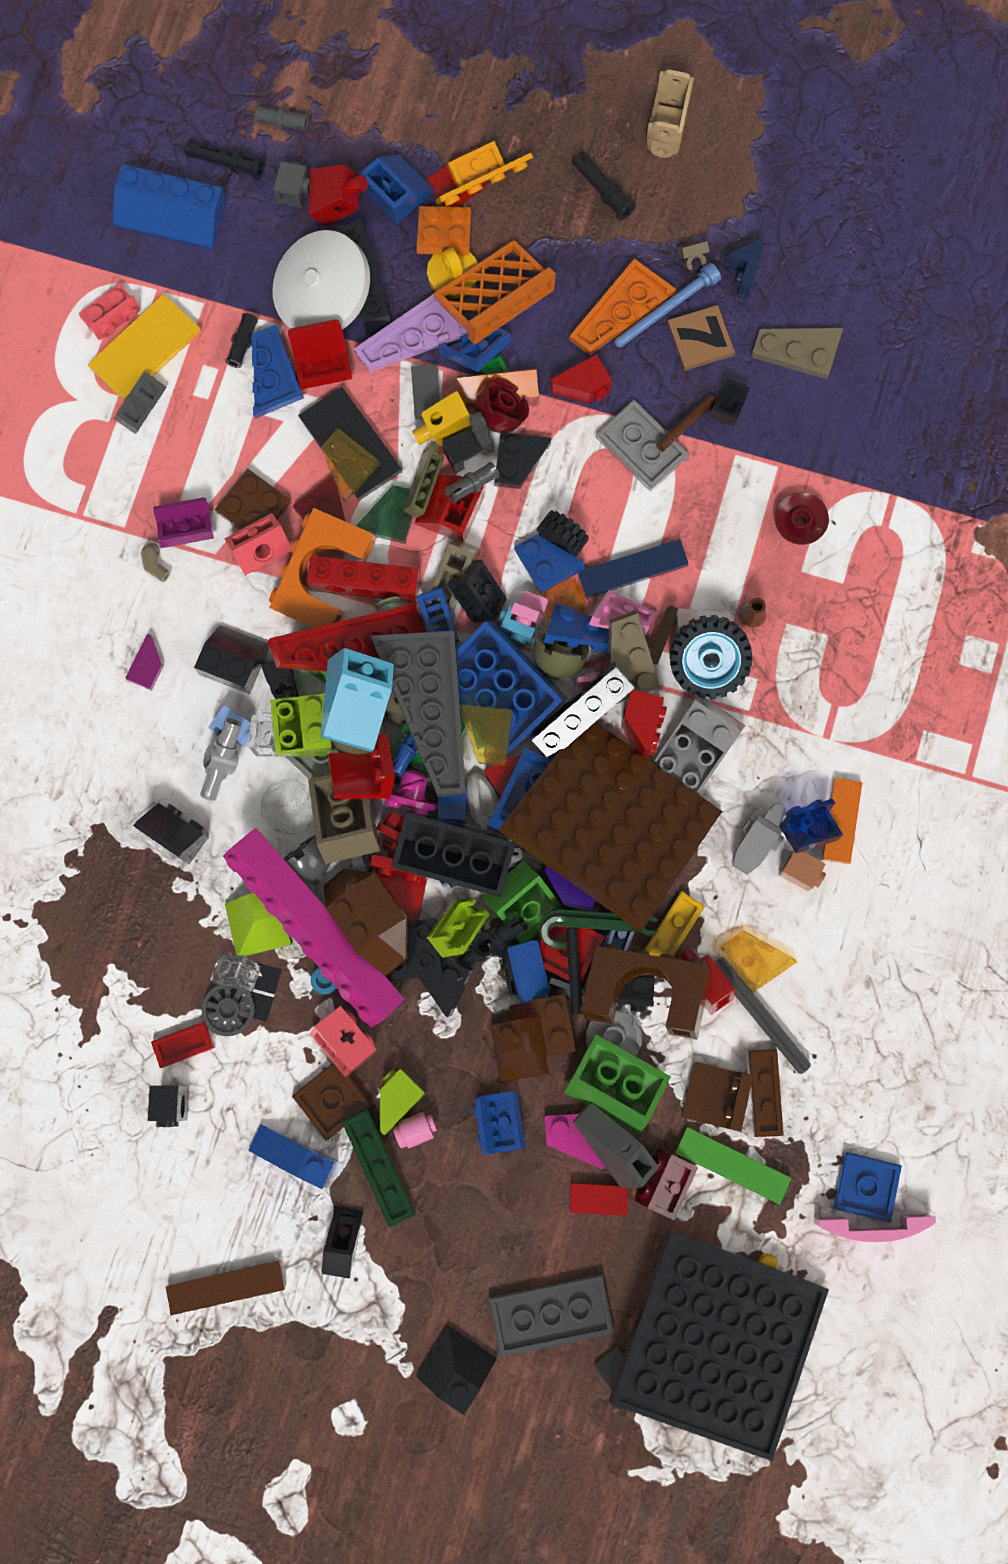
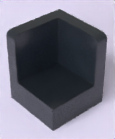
M471 428L442 442L443 453L455 474L465 469V461L482 453V448Z

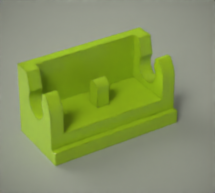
M452 899L428 934L427 939L442 958L464 954L490 914L486 909L473 910L470 907L475 904L476 899Z

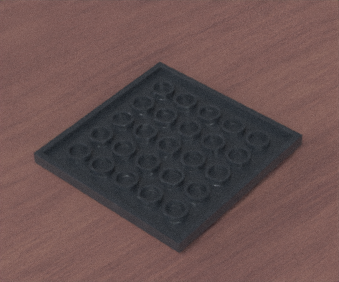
M668 1229L608 1402L611 1405L773 1461L829 1289Z

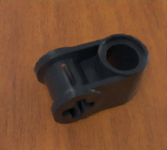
M273 658L260 662L266 681L275 699L300 696L294 679L293 669L277 668ZM285 690H288V696H287V697H283V696H284V693H283V692H284Z

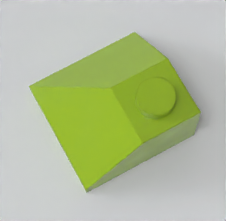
M250 893L225 904L237 958L292 945L291 937L284 931L283 925L275 916L267 912L263 902L256 894Z

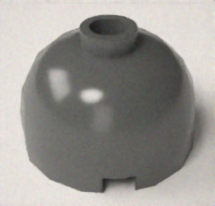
M316 834L300 844V847L295 851L289 852L283 858L306 885L312 882L316 886L328 876L325 871L330 864L324 863L317 846Z

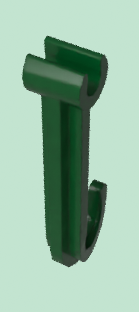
M554 909L547 912L539 924V935L543 942L549 947L556 949H566L567 944L564 941L549 937V930L554 926L639 932L611 912ZM652 915L648 921L657 922V918ZM643 927L640 931L647 936L656 934V930L653 927Z

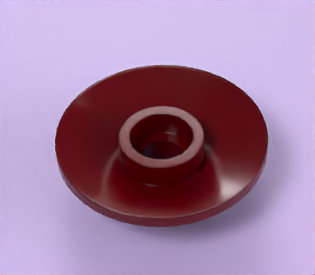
M794 493L785 497L778 505L775 512V525L785 540L797 545H808L818 541L824 535L829 525V514L825 504L818 497L809 493ZM796 519H803L805 524L802 526L798 525Z

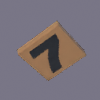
M718 305L670 319L667 322L684 371L726 359L735 354Z

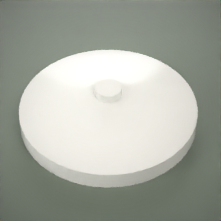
M316 231L296 241L282 257L273 281L274 305L281 320L289 328H296L337 319L341 322L342 330L346 328L359 314L368 295L370 270L366 256L353 240L336 231Z

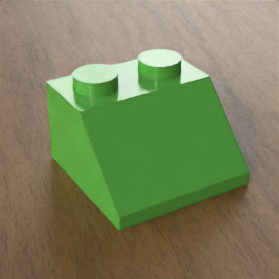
M524 861L507 874L501 897L486 893L481 896L503 925L517 914L524 918L525 922L521 925L527 923L528 930L515 937L519 943L529 941L539 932L540 920L547 912L554 909H564L541 877Z

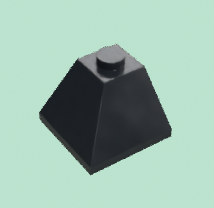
M448 1325L416 1377L440 1400L462 1415H465L497 1358Z

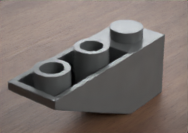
M589 1103L573 1120L574 1125L621 1189L643 1187L659 1168L639 1141L593 1103Z

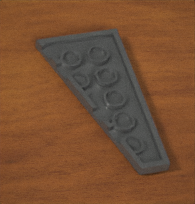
M454 631L371 636L379 659L394 664L392 690L437 797L466 795Z

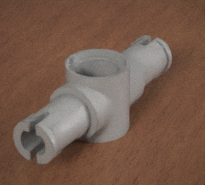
M226 718L219 740H216L214 745H208L206 748L203 767L206 769L205 773L207 775L200 792L201 797L206 800L216 801L222 780L226 779L228 774L232 775L237 768L239 756L235 743L242 726L237 720Z

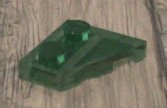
M392 485L356 526L373 533L377 538L406 544L413 516L403 511L410 489Z

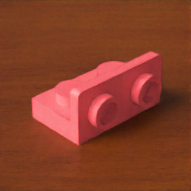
M119 283L79 312L78 315L100 341L104 337L111 336L116 328L124 322L134 319L141 309L136 299L132 295L130 296L121 283Z

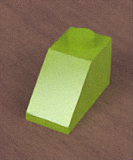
M392 1069L381 1081L384 1086L380 1089V1131L384 1135L426 1094L403 1069H399L398 1072Z

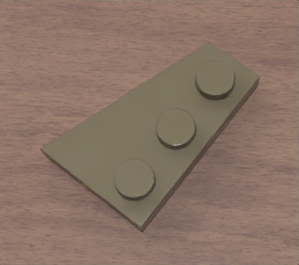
M634 610L609 620V665L614 661L618 663L633 680L635 687L633 690L646 693L659 688L660 684L638 613ZM630 692L618 703L628 700Z

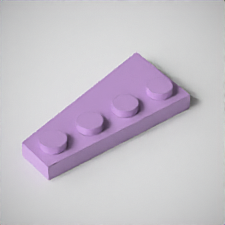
M433 294L354 348V353L368 372L372 373L434 349L443 343L447 344L460 339V336L468 332L434 299Z

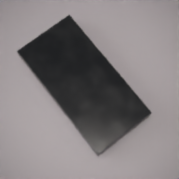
M340 387L298 415L302 424L358 501L402 473L400 465L343 387Z

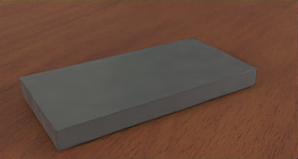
M602 1273L489 1297L500 1357L614 1334Z

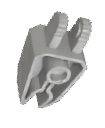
M773 804L763 818L761 816H757L756 819L752 816L749 818L742 829L746 834L735 850L732 866L748 875L762 864L771 849L774 851L778 849L784 839L781 835L783 830L778 827L784 819L783 816H786L785 813H787V809H785L783 804Z

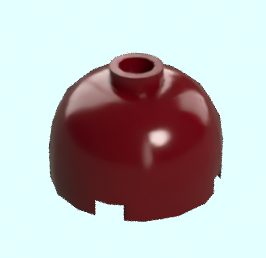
M499 378L492 379L491 382H487L476 396L475 412L482 413L486 426L490 431L503 434L514 431L529 416V406L526 398L523 397L521 399L516 393L518 388L515 385Z

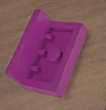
M205 497L153 507V513L157 521L158 542L161 548L214 539L212 515Z

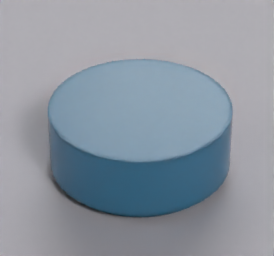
M317 968L312 973L311 985L316 992L328 995L336 991L335 985L322 975L320 968Z

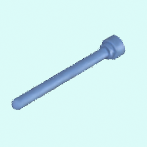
M709 262L702 267L698 278L614 340L615 346L618 348L623 347L703 286H714L721 280V275L716 266Z

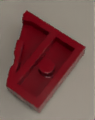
M333 474L293 506L302 520H304L307 513L311 514L313 508L346 522L337 482Z

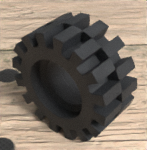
M550 510L536 529L539 536L574 557H577L589 540L585 530L580 529L581 526L578 523L575 524L573 519H568L565 514H560L558 511Z

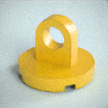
M453 247L442 251V254H433L427 267V277L431 288L435 292L477 265L476 258L471 252L469 255H457ZM478 280L467 281L465 287L475 288ZM449 293L446 296L451 299L460 298L461 294Z

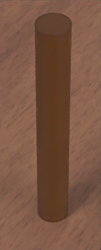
M709 394L656 443V447L661 452H664L715 404L716 399L714 396Z

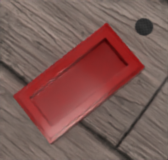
M205 1022L151 1041L159 1068L170 1066L215 1049Z
M571 1183L569 1213L627 1216L628 1188L621 1189L619 1185Z

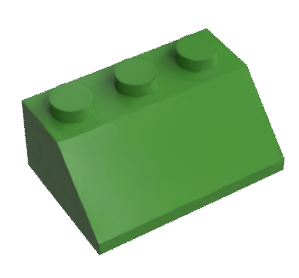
M595 1034L564 1093L585 1105L593 1103L613 1121L639 1135L649 1123L671 1076Z

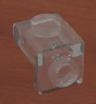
M219 955L210 981L216 985L239 986L246 992H253L260 972V966L243 955Z

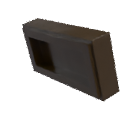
M670 605L666 609L650 652L653 664L658 665L678 612V608Z

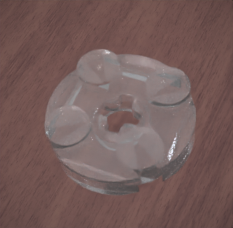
M279 780L270 785L261 796V814L271 829L279 833L294 835L304 831L311 825L313 813L309 787L299 782V780ZM286 800L289 802L295 801L296 803L293 806L294 812L291 814L281 810L284 806L283 802Z

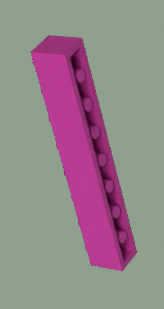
M254 828L223 855L229 868L237 872L245 882L248 890L256 894L263 902L267 912L275 916L283 925L284 931L296 940L302 947L303 953L315 962L320 968L322 975L335 985L341 997L355 1008L363 1022L367 1023L371 1028L389 1016L405 1000L380 971L356 953L325 906L257 828Z

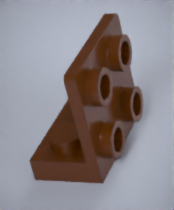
M694 1062L682 1117L741 1132L753 1074Z

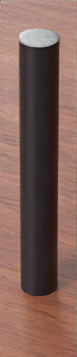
M577 928L566 929L571 1013L572 1015L582 1014V991Z

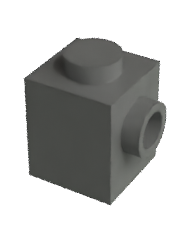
M281 161L273 188L277 203L302 208L305 194L310 193L311 178L308 176L306 166L298 162L288 163Z

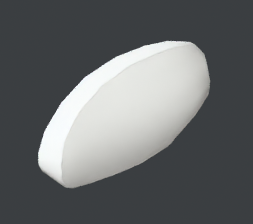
M475 772L467 778L468 807L474 821L482 829L492 832L493 830L486 826L498 803V798L490 782L483 775Z

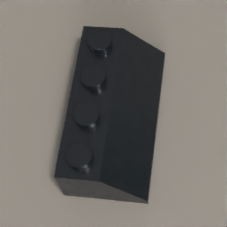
M405 809L391 868L501 897L516 843L503 836L435 817L417 814Z

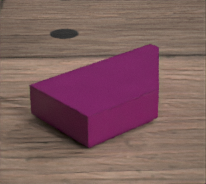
M150 634L146 635L125 679L152 691L163 669V664L157 652L154 639Z

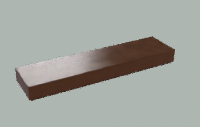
M281 1260L165 1286L171 1316L286 1289Z

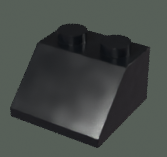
M220 625L204 643L194 669L200 676L250 695L261 669L260 662L265 660L269 647L263 641Z
M160 803L156 804L139 818L133 826L190 865L209 838L202 833L205 828L193 819L188 823L180 818L183 812L170 803L167 807Z

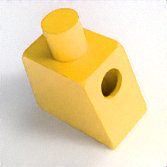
M458 391L423 411L421 416L425 424L414 429L412 432L419 445L433 438L438 446H442L443 441L469 428L472 430L469 422L471 414Z

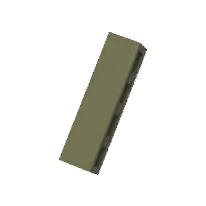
M432 449L422 454L403 511L415 518L425 514L444 460L442 455Z

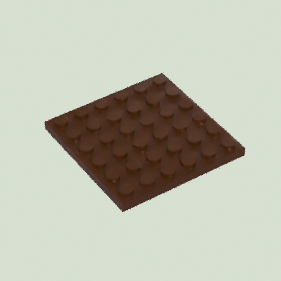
M594 722L565 749L561 748L498 831L640 932L710 831L722 810L692 789L687 788L669 773L662 771L658 765L641 756L638 751Z

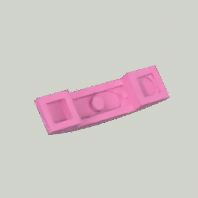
M929 1214L900 1215L901 1227L849 1229L848 1219L844 1217L814 1218V1224L822 1229L846 1239L862 1242L901 1240L916 1235L936 1223V1217Z

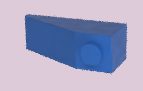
M262 1124L248 1150L291 1175L320 1189L326 1187L338 1162Z

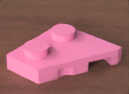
M608 590L593 614L589 625L609 629V620L635 610L638 613L644 635H646L657 616V612Z

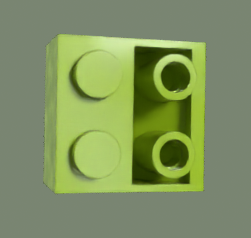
M325 693L270 700L276 755L314 757L335 753L332 741L321 738Z

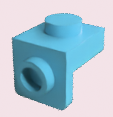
M510 603L508 610H502L498 624L501 625V630L515 644L524 646L526 643L531 645L535 637V628L514 621V615L510 613L513 603Z

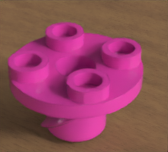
M405 770L401 777L399 789L395 792L392 791L390 799H385L384 801L385 805L400 808L404 805L412 806L411 812L421 815L430 814V811H435L437 804L426 800L424 794L429 778L426 774L417 770Z

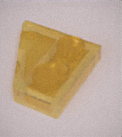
M339 428L321 447L323 456L345 502L351 498L380 465L379 460Z
M744 930L720 946L737 973L753 993L797 963L795 958Z

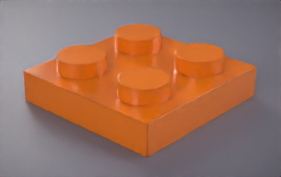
M419 206L417 254H442V251L453 247L457 255H469L471 207Z

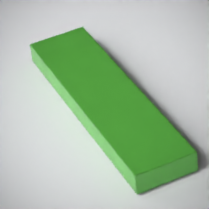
M686 1127L675 1150L676 1154L779 1205L792 1179Z

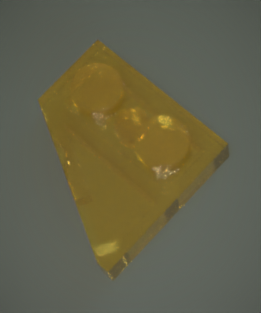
M459 704L460 714L477 762L479 764L506 767L513 711Z

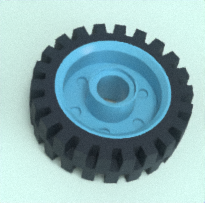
M706 615L699 616L700 619L690 620L688 625L684 624L680 628V632L675 634L669 654L671 670L676 681L689 694L693 696L696 694L702 699L709 697L710 700L716 699V696L720 695L723 698L727 696L728 692L734 693L737 691V687L739 685L742 686L745 683L746 676H749L751 672L750 667L753 662L751 645L744 631L734 621L731 622L723 616L719 618L717 615H711V617H706ZM710 652L718 654L717 659L713 662L705 661L704 656Z

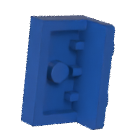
M517 1091L475 1097L474 1115L478 1121V1144L482 1148V1154L488 1155L525 1149Z

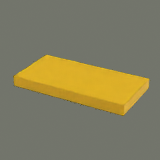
M163 293L87 365L125 401L144 371L154 377L201 333V329Z

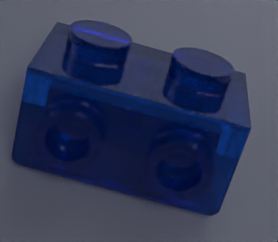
M818 799L808 806L802 808L795 806L786 812V818L779 827L795 853L838 841L843 836L842 831L829 812L836 804L833 799L826 801Z

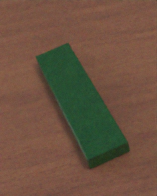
M366 1109L342 1120L343 1127L388 1226H394L415 1216L416 1213L369 1110Z

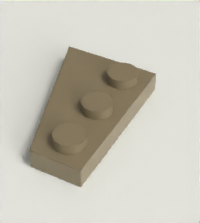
M843 328L760 329L751 357L827 380Z

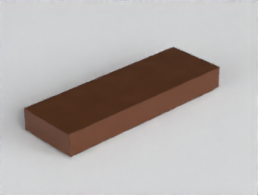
M777 1049L748 1051L749 1074H753L750 1091L754 1137L784 1136Z

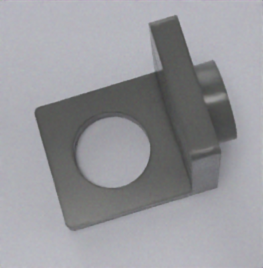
M589 973L583 989H581L582 997H584ZM554 978L550 979L549 985L559 988V994H565L566 997L571 998L570 984Z

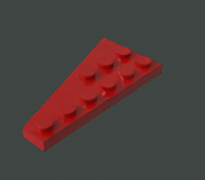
M414 603L272 637L267 641L277 668L327 672L328 659L343 648L379 659L371 636L425 633L426 629Z

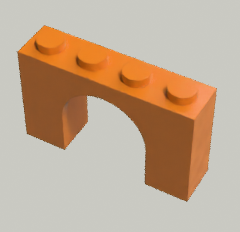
M313 508L311 514L307 513L303 520L302 528L304 530L301 537L296 538L292 545L291 553L293 555L290 562L285 563L281 570L280 578L282 580L279 587L273 589L269 598L271 603L270 609L312 628L339 622L344 612L312 597L308 592L304 582V572L310 561V556H315L325 550H337L367 562L377 539L373 533Z

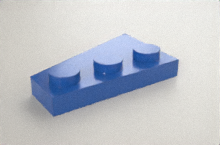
M275 324L252 334V366L254 367V382H252L254 393L253 416L258 418L302 400L304 396L277 325Z
M555 604L543 643L553 644L554 640L564 641L568 647L577 648L578 644L589 645L594 651L608 653L609 629L591 626L589 623L592 616L577 612L567 606Z

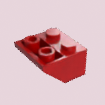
M438 475L426 512L416 518L414 523L453 540L460 539L465 542L485 497L484 486L481 487L479 492L475 494L470 493L453 504L449 500V498L453 497V494L447 497L445 488L460 481L463 477L459 475Z
M631 690L621 728L634 749L641 756L648 759L649 755H655L661 733H657L656 728L661 729L667 707L662 706L664 697Z

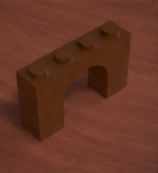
M606 944L605 947L596 946L581 1006V1012L585 1019L613 1024L619 997L625 985L636 977L654 975L664 979L672 987V998L665 1025L669 1035L698 1040L711 979L709 965L699 959L677 960V957L670 954H661L660 956L649 955L647 951L641 949H633L632 952L625 951L612 944Z

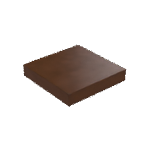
M334 1063L292 1095L293 1099L326 1141L344 1128L342 1120L364 1111L372 1105L349 1075L345 1077Z

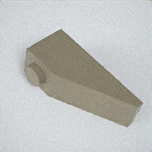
M455 539L449 543L431 591L443 588L451 615L458 601L454 598L447 583L449 580L461 579L472 561L477 560L481 552L480 548L460 539ZM440 598L426 602V608L441 603ZM441 609L429 613V617L431 618L443 614L444 610ZM444 620L435 624L443 626L448 623L447 620Z

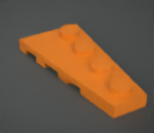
M634 259L572 332L569 341L588 355H592L673 296L676 289Z

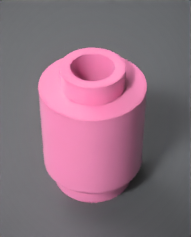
M424 1111L399 1121V1125L393 1127L396 1140L401 1149L404 1147L412 1148L434 1138L433 1132L437 1131L432 1115L426 1116Z

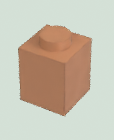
M795 848L788 857L779 876L806 891H810L814 886L819 888L826 876L823 869L826 864Z

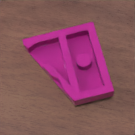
M579 1114L544 1116L547 1146L598 1168H606L574 1125L573 1120Z

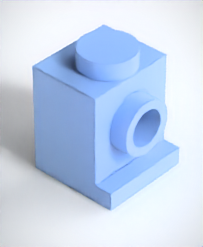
M224 705L208 728L218 736L220 731L222 732L226 718L237 720L242 726L236 742L241 746H248L255 735L253 733L255 727L251 722Z

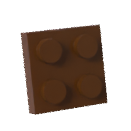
M247 468L215 508V511L241 530L271 513L278 519L291 501L287 496Z

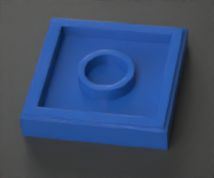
M844 1151L833 1209L891 1223L902 1165Z

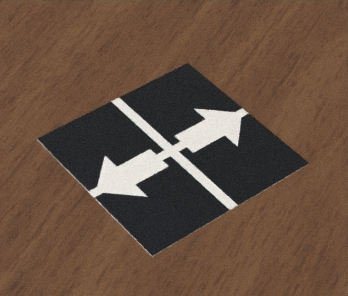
M230 957L223 984L233 983L245 988L255 1002L254 1019L267 1022L282 970ZM221 989L220 994L225 999V990ZM231 989V998L234 997L237 989ZM243 994L237 1003L246 1000L247 997ZM247 1005L239 1010L249 1012L250 1006Z

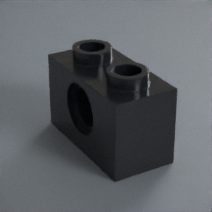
M149 1085L147 1121H156V1127H179L180 1121H187L189 1086Z

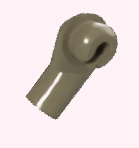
M154 543L143 546L140 554L144 570L161 582H165L170 576V571L158 563L159 547Z

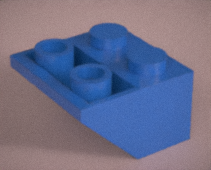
M400 155L378 157L359 173L368 182V189L364 193L396 225L434 193V189Z

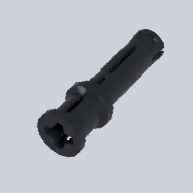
M191 139L186 143L185 153L187 157L230 168L235 174L241 172L253 176V179L260 180L265 167L263 156L253 157L244 154L242 150L227 151Z
M584 151L579 152L581 158L576 154L572 159V165L602 195L603 204L609 205L614 210L619 221L629 217L636 208V202L629 200L624 195L620 185L612 184L587 157Z

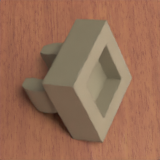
M699 240L676 247L678 257L685 259L684 264L687 270L693 269L692 260L695 257L699 259L700 266L706 265V258L703 253L709 252L708 241Z

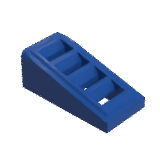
M443 588L417 595L427 632L454 631L455 643L460 642ZM440 598L441 603L426 608V602ZM441 609L444 610L443 614L431 618L429 617V613ZM447 620L448 624L433 629L432 624Z

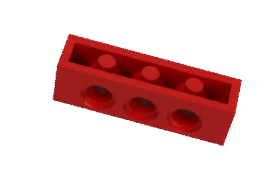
M310 556L307 584L310 591L384 600L398 597V601L417 603L416 596L419 593L421 577L419 568Z

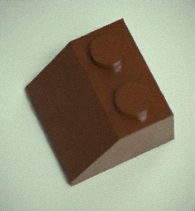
M565 994L509 1006L512 1021L539 1017L546 1057L576 1051Z

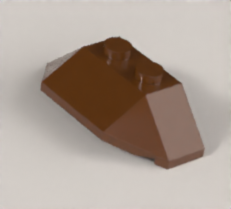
M342 869L323 885L326 909L359 956L385 976L408 959V917L377 873Z

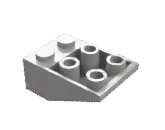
M698 696L653 763L658 765L662 771L669 773L682 782L687 788L699 794L746 725L708 699H702Z

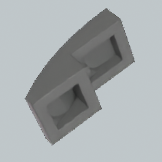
M144 371L113 419L136 434L167 386Z

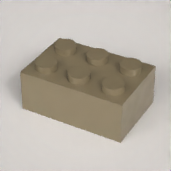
M330 774L308 779L316 842L324 863L330 864L380 851L372 799H335L333 797Z

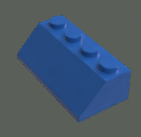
M121 164L114 186L113 226L213 250L227 201L222 187Z

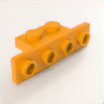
M495 141L449 162L446 165L457 189L435 200L437 205L444 202L446 206H449L460 200L458 195L466 191L471 195L483 189L481 184L490 180L491 184H494L506 178L504 173L513 169L514 173H517L529 167L527 162L533 158L532 153L505 165Z

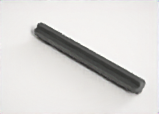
M724 957L717 959L715 964L735 988L736 998L797 1073H805L811 1067L808 1059Z

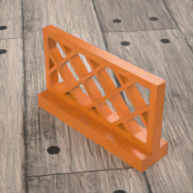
M513 240L436 291L434 299L468 332V339L475 345L553 292L556 273L550 267L544 269ZM514 251L520 257V262L504 259L506 255ZM490 266L501 267L500 275L485 274V269ZM504 268L519 269V277L503 275ZM522 269L533 270L538 274L533 278L521 277ZM469 280L481 281L480 288L465 287V283ZM484 281L499 282V290L483 289ZM502 283L518 284V288L514 291H503ZM449 293L461 294L460 302L448 301L445 296ZM464 294L479 296V304L464 303ZM482 296L498 297V302L493 305L482 304ZM462 310L478 311V314L468 321L462 315Z

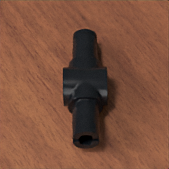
M517 914L501 927L496 926L489 932L478 933L473 939L470 949L457 957V959L470 967H474L479 962L484 963L491 957H501L506 953L510 941L528 930L527 923L521 925L525 920L521 915ZM489 940L492 942L491 950L489 949Z

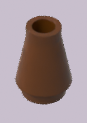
M753 598L741 607L740 619L746 626L758 627L764 623L767 615L764 600Z

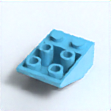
M343 648L328 659L321 738L369 752L374 750L392 691L393 663Z

